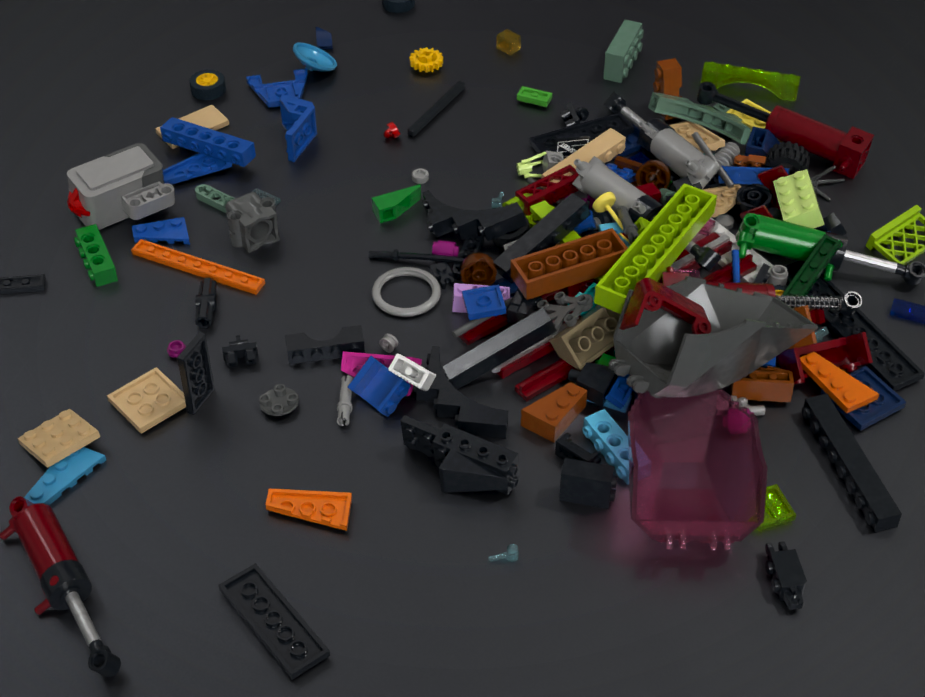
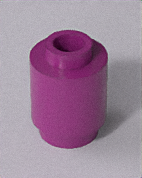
M434 241L432 254L458 257L459 246H456V242Z

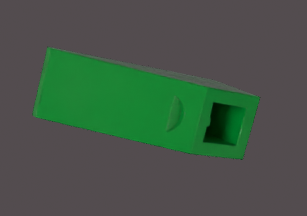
M421 185L372 197V211L379 223L397 219L421 200Z

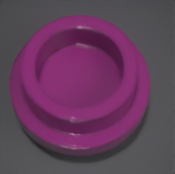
M174 340L169 343L167 353L169 356L177 358L186 346L182 341Z

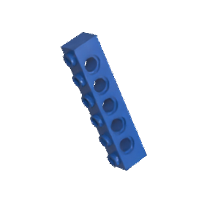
M171 117L160 127L164 142L245 167L256 157L254 142L174 117Z

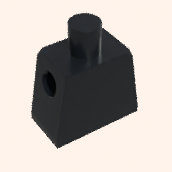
M590 362L585 364L582 371L571 368L568 374V380L576 382V385L587 390V400L602 407L607 400L605 396L617 377L609 366Z

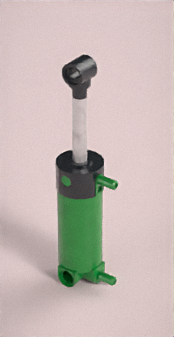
M746 214L735 236L737 245L740 247L739 258H745L747 249L751 250L753 248L802 262L808 259L824 234L841 241V246L825 268V281H831L833 271L839 270L843 260L901 275V278L909 285H918L925 276V265L920 261L903 265L846 250L847 236L820 231L759 214Z

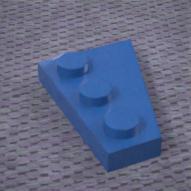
M184 217L132 226L134 242L137 243L140 239L152 243L167 241L168 244H174L175 241H180L190 245Z

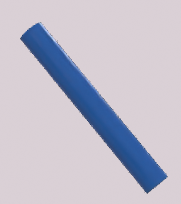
M732 250L733 282H740L739 250Z

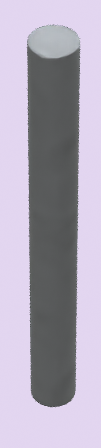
M694 132L692 137L703 153L720 165L699 133ZM721 166L717 172L730 189L735 184Z

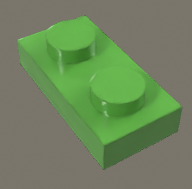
M522 86L517 94L518 101L547 107L552 99V93L525 86Z

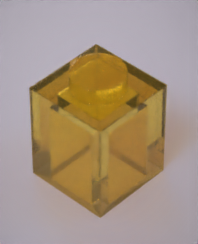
M506 29L497 35L496 48L508 55H512L521 48V36Z

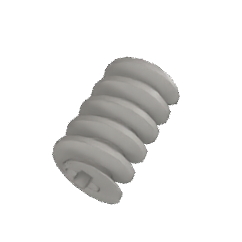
M727 142L725 147H721L714 156L721 166H733L735 156L740 154V148L733 142Z

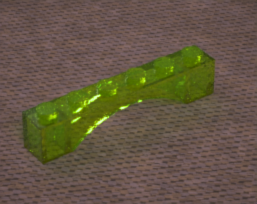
M705 62L701 83L711 82L716 86V89L731 83H751L768 89L779 99L796 101L801 76Z

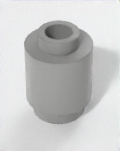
M783 265L773 266L770 270L768 283L774 286H786L788 278L787 268Z

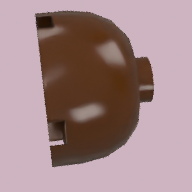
M659 160L644 162L638 168L635 175L637 186L653 182L656 188L667 189L671 180L668 166Z
M481 252L468 255L461 264V280L464 284L492 285L497 275V268L493 259Z

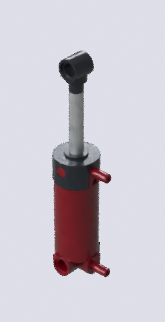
M21 496L14 498L9 506L12 518L8 521L10 525L0 533V538L6 540L14 532L17 533L39 578L46 599L34 608L35 613L41 615L50 606L57 610L70 609L91 651L88 659L89 668L108 678L115 676L121 667L120 658L112 654L108 646L103 645L83 604L90 596L92 584L83 566L79 563L53 509L44 503L34 504Z

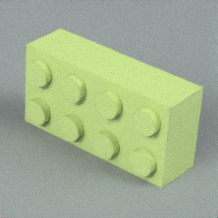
M807 169L773 181L783 221L813 229L825 225Z

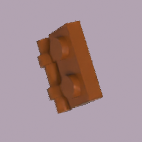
M750 154L749 156L737 155L734 158L733 166L764 167L766 157Z

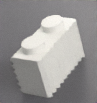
M398 353L388 368L393 374L423 391L429 390L436 377V374Z

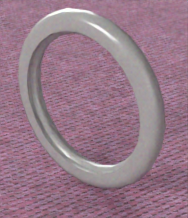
M400 267L389 270L379 276L372 287V298L379 309L399 317H413L428 312L436 305L441 295V287L437 279L429 272L414 267ZM415 276L430 284L432 294L428 301L417 307L399 308L389 305L382 299L381 288L384 283L395 277Z

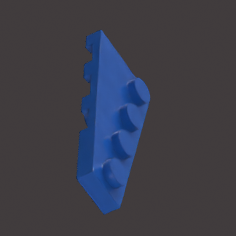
M198 153L164 169V184H176L233 166L230 162Z

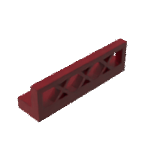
M568 165L515 191V196L524 203L523 212L529 216L532 214L530 206L542 201H546L551 205L579 191L572 184L579 174L573 166ZM570 172V173H572L573 175H572V176H565L564 174ZM553 179H554V180H560V182H558V183H554V182H550V181L553 180ZM539 186L547 187V188H545V189H543V190H542V189H536V188L539 187ZM530 193L533 195L526 197L523 194Z

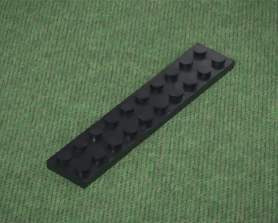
M797 261L785 266L788 272L787 286L805 262ZM821 273L807 293L808 297L827 296L829 298L832 296L834 298L835 296L844 295L831 281L824 280L825 275ZM824 309V323L838 338L866 332L873 363L865 365L891 389L896 391L924 378L925 373L860 309L852 316H844L836 309Z

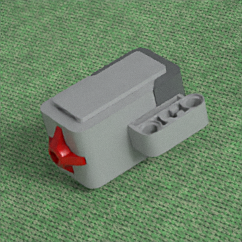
M142 143L133 144L67 171L69 187L67 204L70 211L77 215L85 226L96 224L98 230L127 218L133 220L144 218L175 203L173 185L164 184L162 163Z

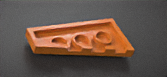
M811 352L800 357L802 369L846 414L878 400L879 393L819 354Z
M269 488L265 505L268 511L347 531L352 493Z

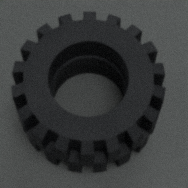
M783 141L769 149L764 167L775 168L782 165L781 163H789L793 166L783 167L789 168V175L797 171L808 170L810 156H808L807 150L804 151L803 146H798V143L792 144L790 141L784 143Z

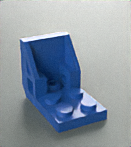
M282 94L280 97L282 125L287 131L285 134V140L287 141L286 152L288 153V161L295 162L317 135L315 106L310 101Z

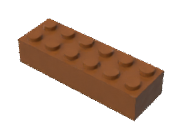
M610 228L512 259L511 278L525 299L529 300L605 275L628 247L615 230Z

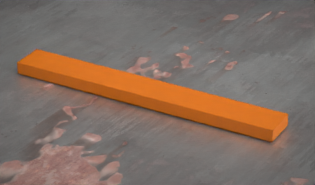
M140 239L131 249L133 255L203 278H211L218 283L255 295L265 285V279L143 239Z

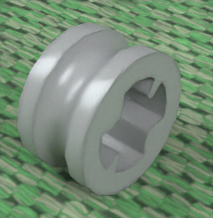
M387 333L380 339L379 345L384 351L391 353L398 346V340L392 334Z

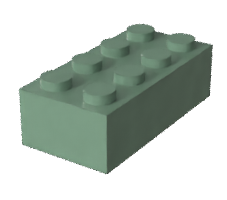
M624 19L605 52L603 79L622 83L624 77L627 78L629 69H632L633 61L637 60L638 52L642 50L643 43H641V39L644 35L642 23Z

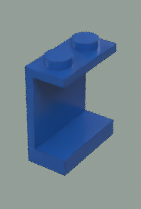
M372 356L369 357L348 385L350 390L358 394L386 417H389L396 410L398 403L408 394L411 387L409 383L390 372L385 365Z

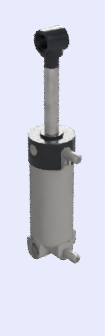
M615 92L604 103L613 113L620 112L640 130L638 141L641 147L663 162L680 178L688 176L692 185L700 182L703 189L721 168L710 157L704 155L679 135L665 121L659 118L648 122L644 121L628 108L626 101Z
M594 156L589 163L580 161V159L574 161L576 172L579 175L572 184L582 193L588 194L595 200L606 192H612L616 197V201L611 208L616 215L618 207L622 211L620 206H626L633 223L640 217L651 222L664 207L657 200L646 195L609 169L597 157ZM693 241L685 248L686 251L695 256L696 263L708 272H711L721 259V256L710 247H700Z

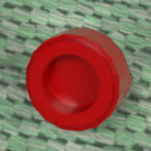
M394 122L388 123V129L384 132V137L389 138L393 136L396 139L400 136V132Z

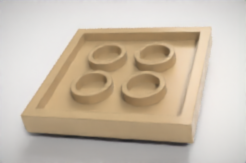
M157 367L107 395L108 401L141 434L186 407L184 393Z
M68 409L59 413L58 416L43 422L35 429L25 432L24 435L17 439L24 449L48 468L101 436L96 428L74 411Z

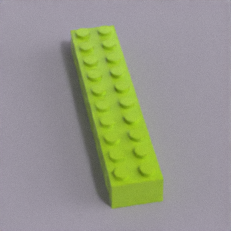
M684 183L595 286L594 303L621 314L629 289L634 290L639 280L651 278L658 282L662 272H666V268L673 264L714 214L717 195Z

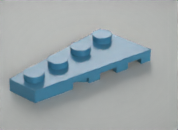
M85 447L77 450L50 466L24 498L34 504L44 503L50 505L62 496L61 492L66 488H72L76 485L80 477L84 474L86 476L90 474L94 466L98 463H104L106 461L105 455Z

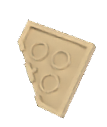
M735 184L730 189L727 186L702 189L717 195L715 212L711 217L725 214L736 205V194L742 187L741 185Z

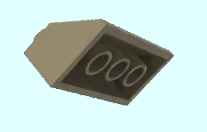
M597 305L577 319V323L574 326L566 327L549 341L560 358L580 371L586 363H591L614 346L613 336L621 314Z

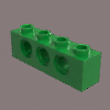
M93 224L75 229L77 237H74V242L79 250L81 259L85 258L83 263L85 269H89L90 281L94 280L96 287L118 281L115 266L97 225Z

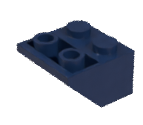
M753 127L746 146L745 156L750 154L767 157L769 149L773 148L775 144L779 145L780 141L770 130Z

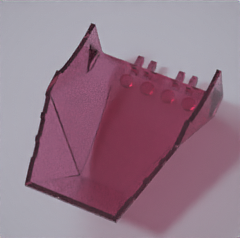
M722 389L690 397L662 396L661 398H655L650 395L648 390L643 394L638 393V399H635L634 405L631 406V411H628L631 519L652 540L665 542L666 549H672L673 540L679 541L680 549H686V543L690 541H700L702 543H709L711 550H716L717 541L723 542L724 550H730V544L734 543V541L741 542L764 522L768 467L761 447L759 421L754 413L748 414L746 407L740 408L739 402L731 401V396Z

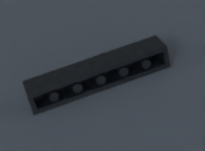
M573 193L570 194L493 261L498 274L509 282H514L511 278V260L553 247L591 215L587 202Z

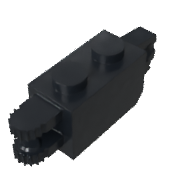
M783 541L778 543L779 551H775L771 543H766L765 550L768 561L765 563L767 574L771 575L773 592L777 593L779 601H785L789 610L801 609L803 606L802 595L804 594L807 580L796 549L788 550Z

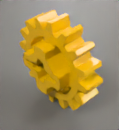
M419 48V51L414 50V53H411V56H409L410 66L414 67V70L419 69V72H434V69L439 70V67H442L443 64L442 53H439V50L434 51V48Z

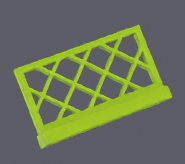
M915 205L870 235L865 246L870 250L875 248L889 261L903 265L909 263L925 252V245L918 244V240L925 241V236L917 235V231L925 232V217L920 213L922 208ZM919 220L924 226L916 225V221ZM904 229L913 230V234L905 233ZM893 236L901 237L902 241L893 240ZM905 238L914 239V243L906 242ZM881 244L890 245V249L884 248ZM894 246H901L902 251L894 250ZM906 247L914 248L915 252H907ZM895 255L903 256V260L900 262Z

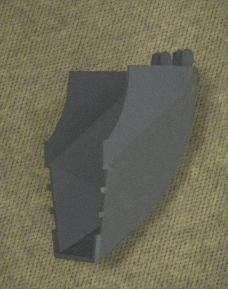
M686 276L685 280L667 287L704 308L711 324V332L709 334H692V324L661 308L653 312L644 309L638 326L625 330L619 329L634 291L629 289L613 336L616 359H612L609 362V368L618 376L625 377L630 374L631 376L626 379V384L629 387H633L632 389L637 393L643 394L648 390L650 395L655 398H661L662 396L690 397L702 395L724 388L749 375L817 330L818 325L775 296L754 292L751 295L743 293L742 288L737 287L736 291L724 288L722 283L714 286L706 284V279Z

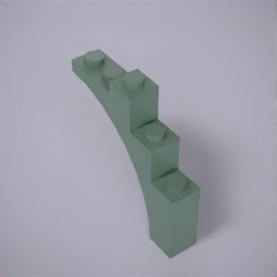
M652 92L648 108L653 112L705 126L730 137L739 144L746 145L750 137L751 128L742 123V119L737 115L719 112L711 106L693 103L688 98Z

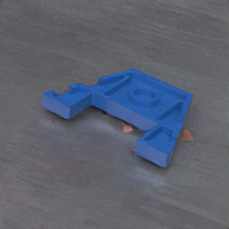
M308 69L293 70L295 80L262 84L261 76L253 75L246 76V81L268 107L280 106L282 94L302 99L308 77Z

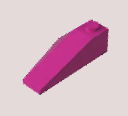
M343 351L341 371L355 377L370 356L389 368L395 356ZM406 357L421 366L422 359ZM410 384L411 387H410V389H409V391H408V394H407L406 396H410V395H411V393H412V391H413V385H412V384Z

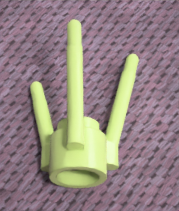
M542 152L516 163L518 175H524V178H541L542 174H530V172H532V166L542 164L543 160L532 163L531 161L547 153Z

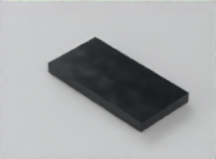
M199 332L177 357L187 413L192 415L197 412L215 390L206 335L202 332Z

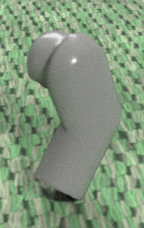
M745 397L737 399L739 408H749L751 412H754L755 416L765 415L764 405L750 406L747 404L748 400Z

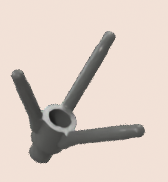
M835 165L810 178L814 191L828 201L831 198L817 188L818 184L844 182L845 179L818 180V178L836 168Z

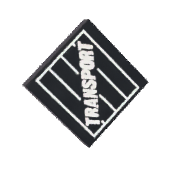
M589 132L555 135V152H561L563 158H567L590 142Z

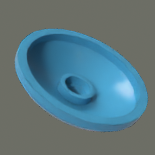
M297 42L292 48L299 62L310 71L329 72L337 66L336 60L330 54L314 45Z

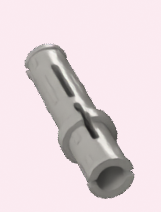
M347 375L346 381L345 376L341 378L340 399L337 404V424L340 426H344V420L345 426L350 423L349 418L353 408L351 404L352 390L348 388L353 377Z

